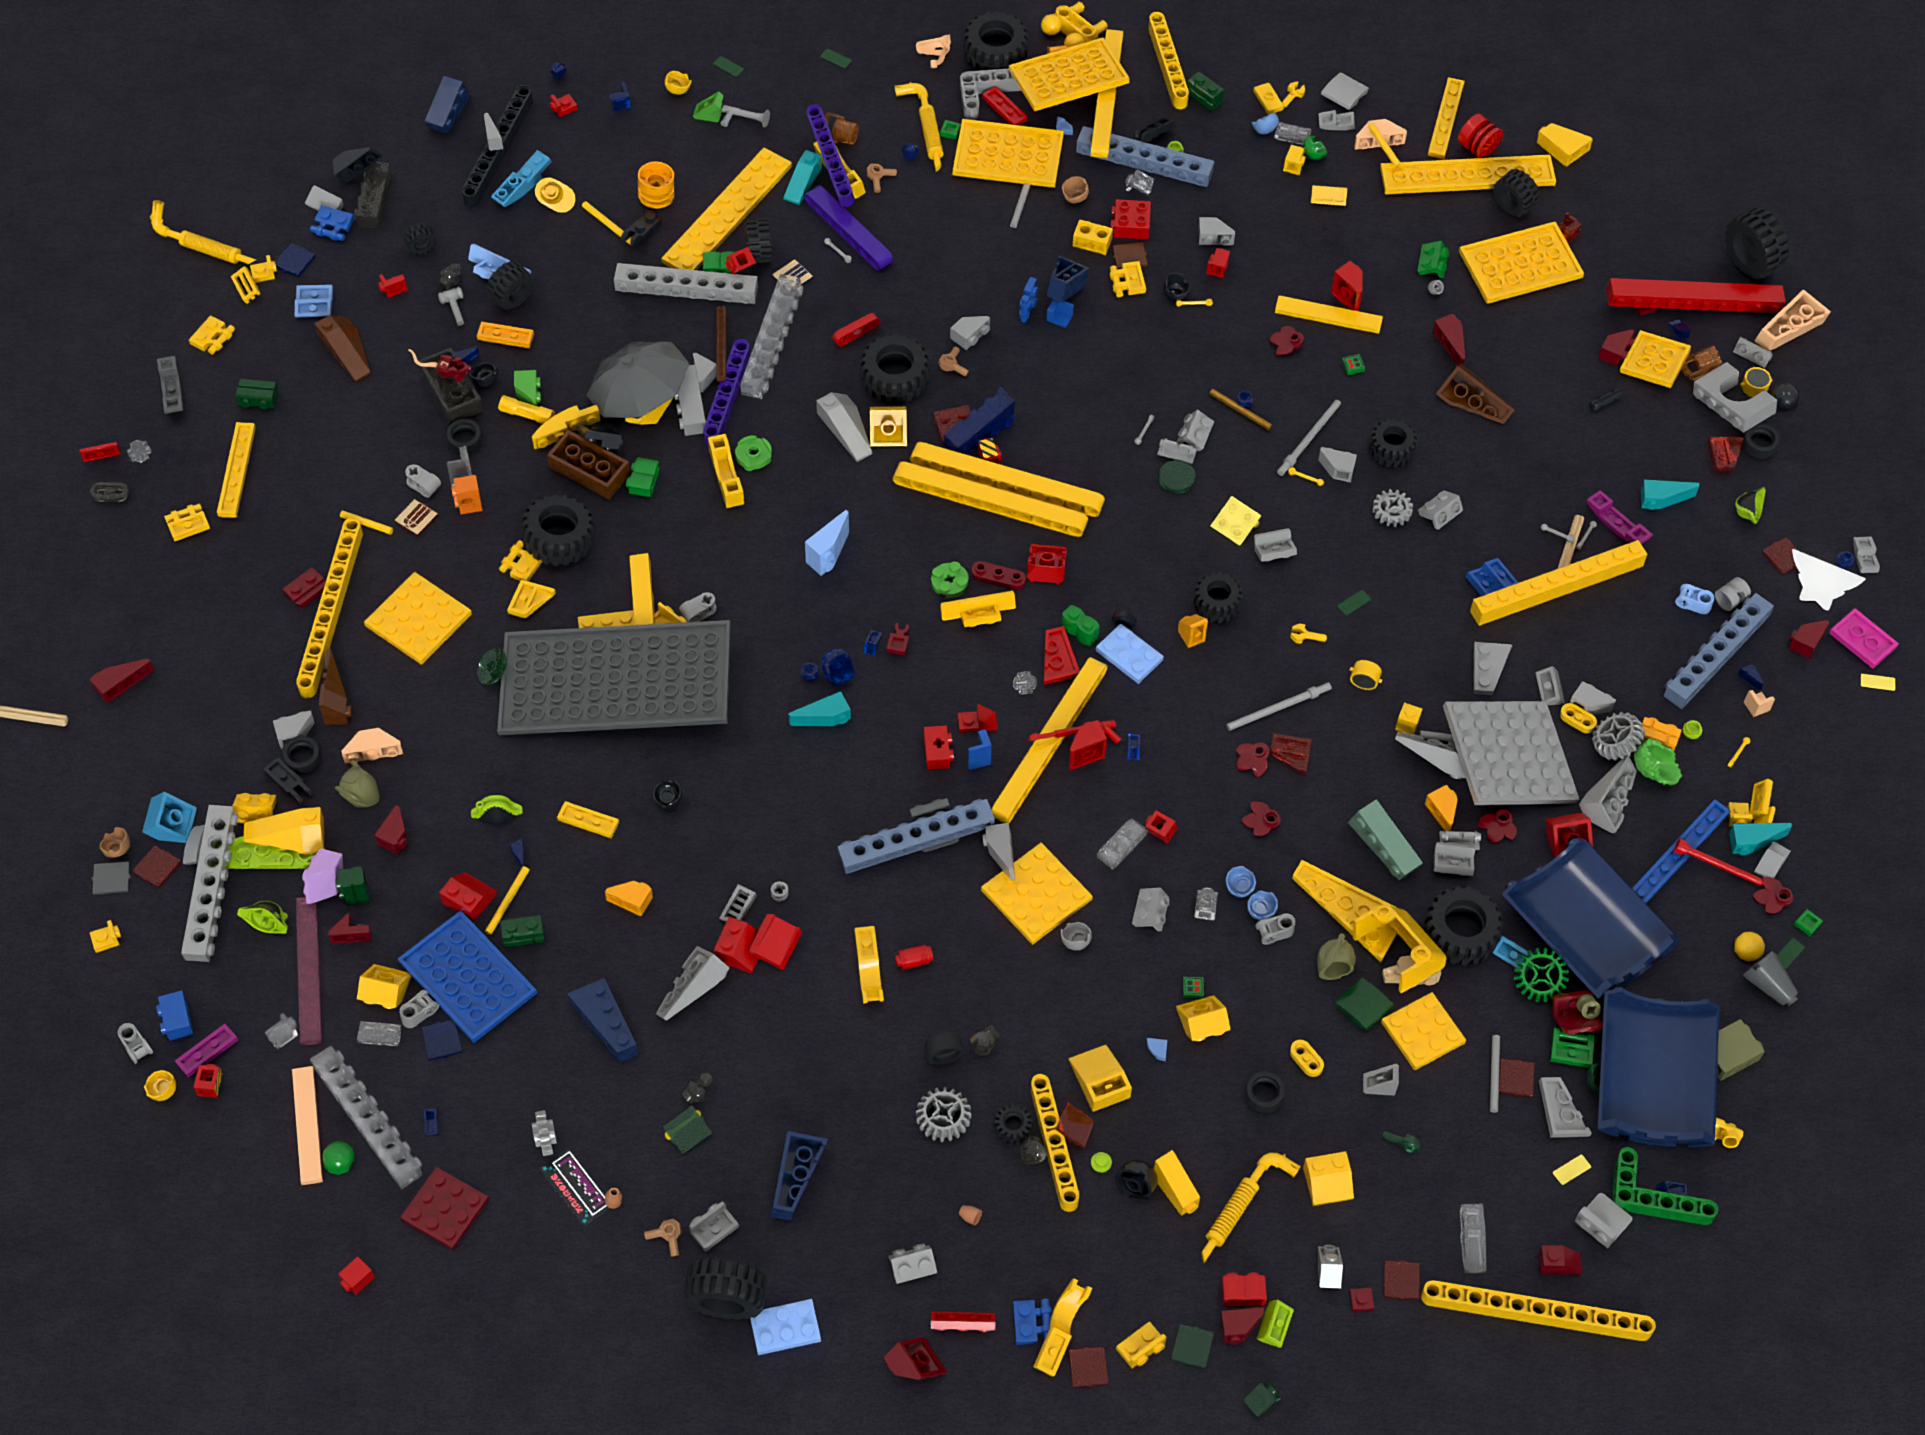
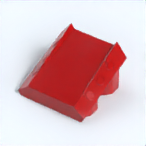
M1031 544L1027 567V578L1030 582H1048L1059 585L1064 580L1067 548Z
M767 914L758 928V933L751 943L748 953L780 970H784L802 931L799 927H795L776 917L775 914Z

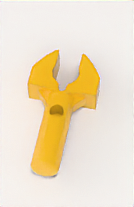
M1298 82L1289 84L1287 91L1290 93L1282 101L1284 107H1287L1295 97L1302 98L1304 96V85L1301 89L1295 90L1298 87Z
M1297 624L1292 627V632L1300 633H1291L1290 637L1295 643L1302 644V641L1305 639L1322 642L1327 640V635L1307 631L1305 624Z

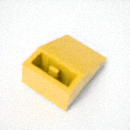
M1107 1045L1069 1058V1062L1092 1112L1131 1097L1132 1087L1124 1070Z

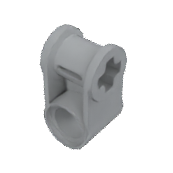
M409 465L405 470L407 485L424 497L429 498L441 485V481L437 476L418 465Z
M710 592L702 593L684 602L679 607L687 622H700L713 615L717 609L715 597Z
M1286 913L1273 918L1263 919L1256 923V929L1260 931L1262 936V944L1268 945L1291 937L1294 934L1295 918L1291 914ZM1288 924L1290 927L1285 928L1282 925Z
M427 990L420 991L415 997L400 1007L402 1024L407 1028L417 1026L438 1010V1002H434L429 997ZM408 1014H414L411 1017H406Z
M125 1023L119 1027L118 1036L135 1064L145 1055L153 1053L146 1040L142 1038L133 1024ZM133 1033L131 1037L125 1038L127 1034Z

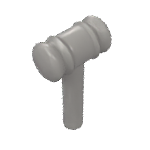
M457 287L456 289L443 291V293L439 292L438 298L440 303L449 302L457 325H463L464 320L456 301L459 298H463L462 289Z

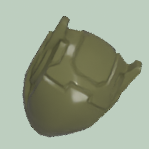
M355 761L351 762L352 768L345 772L339 782L340 785L335 786V789L355 807L364 808L377 804L380 794L376 780Z
M1341 933L1338 939L1329 940L1320 947L1317 956V967L1321 979H1341L1342 976L1348 975L1353 971L1356 955L1351 944L1344 940L1345 934Z

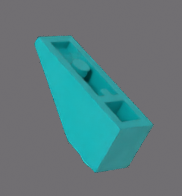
M805 150L797 163L784 195V200L800 205L804 194L808 192L822 170L821 155Z
M1644 480L1640 490L1641 508L1650 510L1662 509L1695 497L1699 483Z
M841 691L788 713L790 726H835L844 724L851 719V709Z
M1733 824L1729 832L1732 854H1752L1772 844L1773 841L1776 842L1787 836L1792 824Z

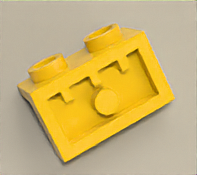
M1149 1321L1117 1345L1116 1350L1131 1368H1134L1136 1365L1142 1366L1149 1359L1148 1356L1152 1353L1157 1354L1164 1349L1166 1336L1164 1334L1161 1335Z

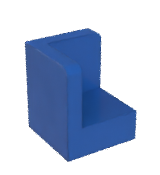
M1052 300L1047 309L1046 321L1066 328L1073 316L1074 305L1066 301L1055 302Z

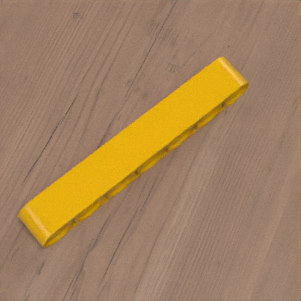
M1153 12L1149 18V33L1172 105L1176 109H1184L1187 107L1189 96L1186 81L1165 17L1160 12Z
M1037 1074L1031 1080V1095L1059 1204L1064 1211L1072 1212L1078 1207L1079 1203L1078 1187L1050 1081L1046 1075ZM1038 1084H1041V1085H1043V1086H1045V1087L1042 1088V1089H1039V1088H1037V1087H1035V1086L1038 1085ZM1048 1103L1050 1106L1042 1107L1040 1104ZM1051 1121L1054 1125L1048 1126L1045 1122ZM1057 1140L1059 1144L1053 1145L1050 1141ZM1062 1159L1064 1163L1058 1164L1055 1160ZM1067 1178L1069 1182L1063 1183L1059 1179ZM1072 1197L1074 1201L1068 1202L1064 1198Z

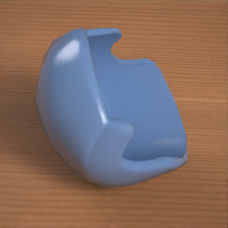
M1272 113L1251 123L1258 133L1268 134L1277 127L1279 119L1276 113Z
M1244 866L1233 867L1227 873L1225 879L1226 887L1231 894L1242 898L1249 896L1255 890V876L1253 872Z
M1260 890L1250 896L1247 902L1248 912L1256 920L1261 921L1272 918L1278 909V900L1272 892Z

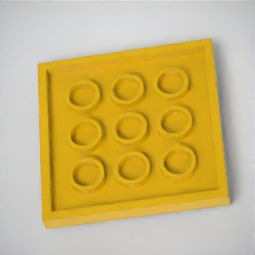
M414 572L364 621V624L374 633L422 665L461 626L472 612L465 605Z
M1042 843L1014 862V881H1011L1006 873L1002 871L981 886V891L1032 945L1093 899V896Z

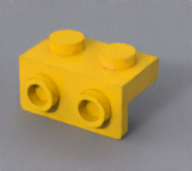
M249 793L237 794L232 807L236 814H238V823H246L273 816L277 799L276 795H269L267 793L260 795Z

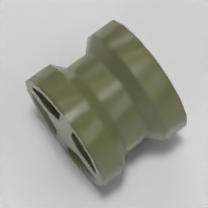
M1585 994L1577 1000L1576 1007L1586 1019H1594L1600 1014L1601 1006L1592 995Z

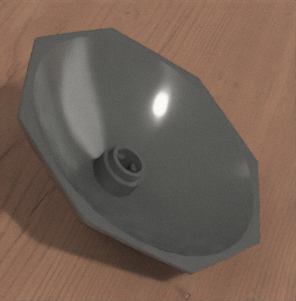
M630 342L602 360L592 380L587 397L593 405H597L600 414L604 418L643 417L677 395L689 362L672 342Z

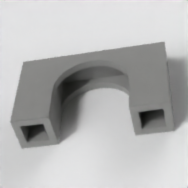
M1726 362L1694 381L1693 395L1744 433L1776 413L1777 399L1765 390L1746 401L1738 402L1725 398L1722 394L1738 385L1739 371Z

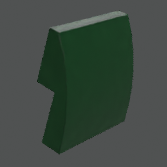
M1361 978L1335 1002L1336 1008L1349 1015L1351 1021L1365 1031L1371 1028L1394 1007V1004L1379 989L1364 978Z

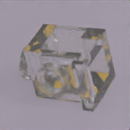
M1208 887L1198 890L1194 918L1215 919L1218 892H1214L1212 888Z

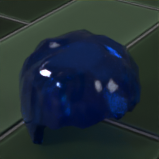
M832 649L822 658L823 675L830 682L842 685L853 678L855 674L853 660L846 650Z

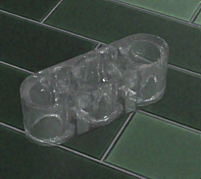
M1130 818L1099 850L1097 858L1111 869H1114L1144 839L1148 829L1135 819Z

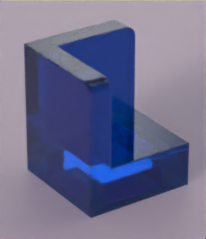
M624 82L621 83V92L609 95L614 111L631 108L630 95Z

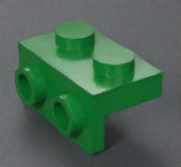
M1442 241L1422 244L1417 270L1419 275L1437 273L1439 278H1444L1449 250Z

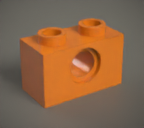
M476 475L454 478L455 486H451L455 508L459 507L460 514L482 511Z

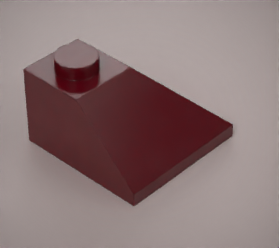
M925 1337L898 1342L883 1357L888 1364V1368L897 1376L921 1380L947 1373Z

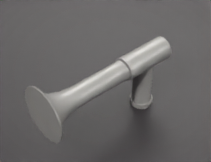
M724 105L722 112L726 113L721 121V125L727 127L732 115L758 120L762 123L763 127H766L769 123L770 111L754 113Z

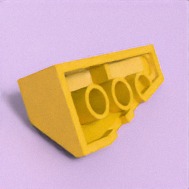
M302 808L244 823V842L265 847L274 846L284 851L287 849L304 855L317 854L320 848L324 849V817L321 808Z

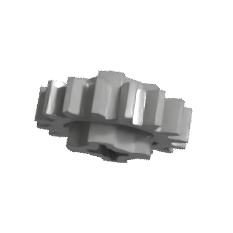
M1389 489V493L1382 491V494L1377 495L1376 500L1373 502L1372 512L1376 513V519L1381 518L1380 523L1387 522V526L1390 523H1393L1394 527L1397 526V523L1403 525L1404 520L1408 522L1410 516H1412L1413 503H1410L1411 498H1405L1406 493L1400 495L1399 490H1396L1395 493L1391 489Z
M545 1110L535 1112L536 1122L532 1123L536 1147L541 1146L543 1156L552 1155V1144L557 1143L553 1120H547Z

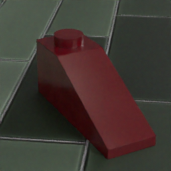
M1454 314L1435 320L1432 332L1456 366L1460 363L1464 365L1465 349L1461 321Z
M147 658L105 668L94 674L89 680L98 695L106 703H109L152 673L154 669L151 661Z

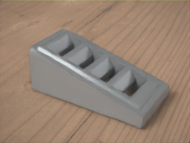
M484 113L489 150L503 149L501 135L489 114Z
M738 884L719 919L727 922L729 918L727 914L729 913L742 921L757 896L756 893ZM740 894L748 897L747 900L740 898ZM736 900L743 903L744 906L741 907L735 904ZM734 907L740 910V913L732 911L731 908Z

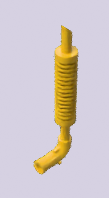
M911 82L895 86L896 97L918 94L919 99H921L922 106L919 108V115L928 157L934 160L936 172L939 171L943 149L934 108L928 104L926 88L921 84Z
M153 201L150 219L153 229L159 235L172 237L179 240L181 246L233 264H237L239 261L251 264L256 261V259L242 255L241 250L186 230L182 231V233L170 230L169 227L163 225L164 202Z
M1268 1153L1257 1162L1258 1166L1251 1177H1244L1238 1188L1207 1233L1208 1243L1202 1250L1204 1263L1215 1246L1221 1247L1224 1244L1229 1233H1231L1244 1210L1248 1207L1259 1190L1257 1181L1263 1172L1273 1165L1295 1177L1301 1167L1300 1165L1285 1157V1154L1281 1155L1279 1153Z

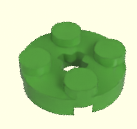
M747 436L738 442V446L735 449V457L745 470L760 469L771 462L772 449L766 439ZM753 450L757 453L755 455H751L750 451Z
M958 562L941 564L932 571V588L937 594L946 595L947 598L958 597L965 592V588L968 586V573ZM947 578H953V582H952V583H950L949 581H945V580H946Z

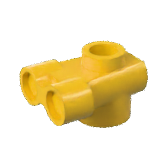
M1716 1118L1715 1140H1722L1723 1145L1727 1148L1737 1147L1743 1137V1130L1737 1128L1735 1124H1727L1725 1120Z

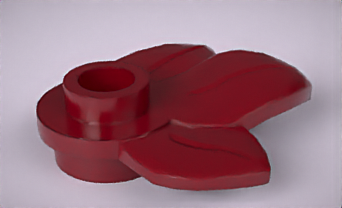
M1283 326L1281 327V332L1270 336L1269 341L1278 345L1276 355L1281 356L1290 354L1294 349L1302 347L1304 336L1302 333L1296 332L1293 327Z
M1261 742L1254 745L1244 743L1237 747L1236 752L1240 755L1237 761V770L1252 769L1257 778L1262 776L1268 768L1266 759L1270 754L1269 747ZM1258 749L1263 750V753L1257 754L1256 752Z
M1251 802L1250 806L1253 813L1241 819V822L1246 827L1254 829V836L1267 835L1271 829L1278 827L1281 821L1280 815L1275 810H1270L1268 805L1262 802Z
M1500 809L1494 814H1485L1478 822L1479 828L1487 830V838L1490 843H1498L1504 836L1513 840L1517 833V829L1512 823V815L1506 809Z
M1763 877L1764 889L1753 894L1755 901L1761 905H1766L1765 912L1771 914L1780 912L1782 907L1790 905L1793 901L1791 890L1783 887L1777 879ZM1779 896H1784L1786 900L1781 899Z

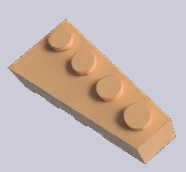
M1803 289L1760 331L1755 342L1762 348L1771 351L1823 324L1831 311Z

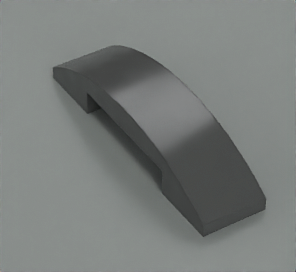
M175 356L157 359L164 413L183 411V398Z

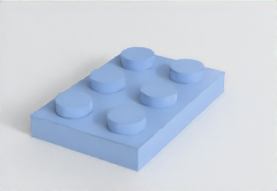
M1122 624L1096 646V652L1138 684L1163 661L1164 657Z
M812 1299L763 1309L757 1317L750 1318L758 1355L821 1342Z

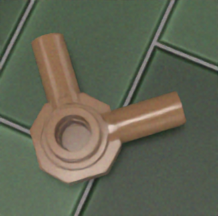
M870 164L866 169L867 177L873 180L875 193L881 192L880 179L883 176H896L897 174L896 169H883L879 164Z
M954 347L950 354H943L938 363L942 370H954L966 377L969 370L958 365L955 359L960 351L958 347Z
M675 1219L663 1221L660 1228L644 1232L646 1240L663 1237L669 1242L671 1257L679 1256L677 1239L682 1231L678 1221Z

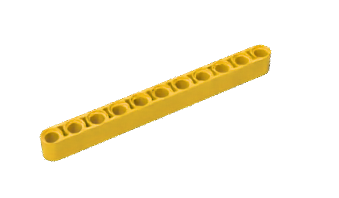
M1107 29L1105 41L1120 63L1123 31ZM1117 87L1098 92L1091 157L1108 158Z
M923 442L916 443L910 457L911 463L1081 512L1091 517L1099 516L1105 501L1103 495L1097 492Z
M900 462L893 476V481L897 485L1076 537L1082 536L1088 522V517L1081 512L908 462Z
M355 517L347 518L343 523L296 683L299 693L303 698H311L317 692L325 665L327 649L331 645L363 532L359 519Z
M1091 657L1086 661L1040 734L1072 727L1104 677L1108 667L1106 664ZM1064 737L1035 740L992 807L991 811L995 819L1003 823L1011 822Z
M1428 1281L1421 1293V1300L1428 1306L1637 1341L1648 1340L1656 1328L1655 1321L1645 1315L1440 1281ZM1427 1291H1434L1436 1296H1430ZM1448 1294H1454L1458 1299L1453 1300ZM1474 1297L1479 1303H1473L1469 1298ZM1490 1301H1496L1500 1306L1495 1307ZM1512 1305L1520 1306L1521 1310H1515ZM1533 1308H1539L1542 1314L1534 1312ZM1554 1312H1561L1564 1317H1557ZM1576 1315H1581L1585 1321L1578 1320ZM1597 1319H1603L1606 1324H1600ZM1618 1322L1625 1323L1627 1328H1622ZM1640 1325L1647 1327L1648 1332L1641 1330Z

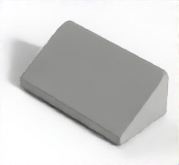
M315 185L312 187L305 202V205L319 211L321 205L337 210L344 208L341 198Z
M1552 666L1535 672L1541 700L1546 701L1547 706L1564 704L1565 701L1558 671Z

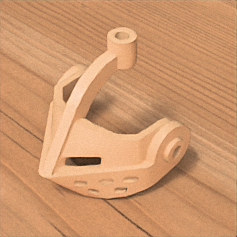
M950 34L916 43V49L919 54L940 56L938 60L930 61L931 68H937V65L944 61L946 54L950 50ZM939 47H942V48H943L942 50H935L936 48H939Z

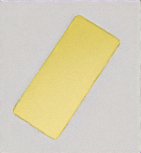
M1861 674V686L1895 691V678Z
M1579 1155L1553 1171V1174L1564 1185L1590 1169L1591 1165L1583 1155Z

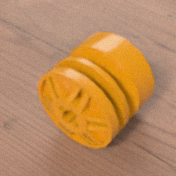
M649 162L639 169L638 198L643 205L649 208L660 209L672 203L674 199V172L669 165L662 162Z

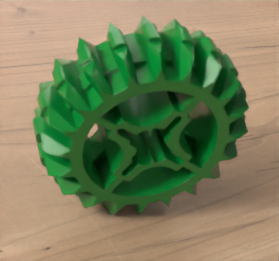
M1536 948V955L1529 950L1527 952L1529 958L1525 955L1521 956L1524 963L1517 961L1516 965L1521 967V969L1515 968L1514 972L1520 974V976H1515L1514 981H1521L1516 987H1524L1521 991L1522 995L1528 991L1530 994L1527 999L1530 1000L1535 995V1002H1539L1540 996H1542L1543 1002H1547L1548 995L1552 1000L1554 992L1562 994L1558 988L1566 989V985L1561 982L1569 981V978L1563 977V975L1569 973V970H1562L1566 966V962L1558 963L1562 958L1560 955L1554 959L1555 951H1552L1549 956L1547 955V948H1544L1543 954H1540L1539 948ZM1541 959L1550 963L1545 967H1540L1532 961ZM1526 966L1533 973V979L1529 983L1525 979ZM1554 967L1558 974L1556 985L1549 976V972ZM1548 969L1544 980L1541 978V980L1538 979L1534 982L1538 976L1537 971L1541 973V971ZM1541 983L1546 987L1548 986L1550 990L1538 991L1533 989V987Z

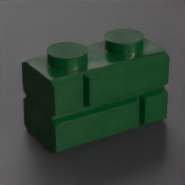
M1197 72L1188 80L1187 88L1189 95L1208 109L1213 111L1222 104L1224 89L1205 75Z
M240 379L236 398L238 405L246 408L250 406H256L261 409L275 408L279 390L276 382Z
M361 866L353 867L351 870H339V878L335 880L340 899H345L348 906L355 905L357 902L360 904L369 902L368 885Z
M541 915L501 920L502 938L505 948L533 944L534 942H545Z

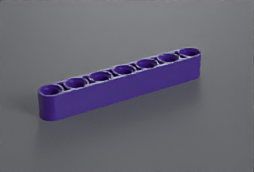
M811 105L806 111L838 200L842 206L849 207L855 201L851 185L823 111L819 105Z
M819 185L804 194L807 204L874 269L879 271L893 262V256L890 251L822 186Z
M745 339L736 340L731 349L726 364V380L719 383L703 429L704 442L707 446L708 437H712L711 435H721L725 431L750 359L749 342Z

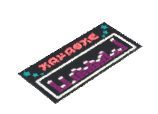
M570 1148L539 1168L583 1226L609 1209L605 1204V1193Z

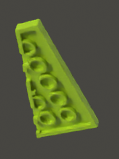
M244 836L235 838L234 843L230 846L231 861L227 862L226 869H308L312 856H316V854L304 855L293 850H280V848L274 846L265 847L244 842ZM216 844L214 849L221 847L222 844ZM219 862L212 863L210 867L217 866Z

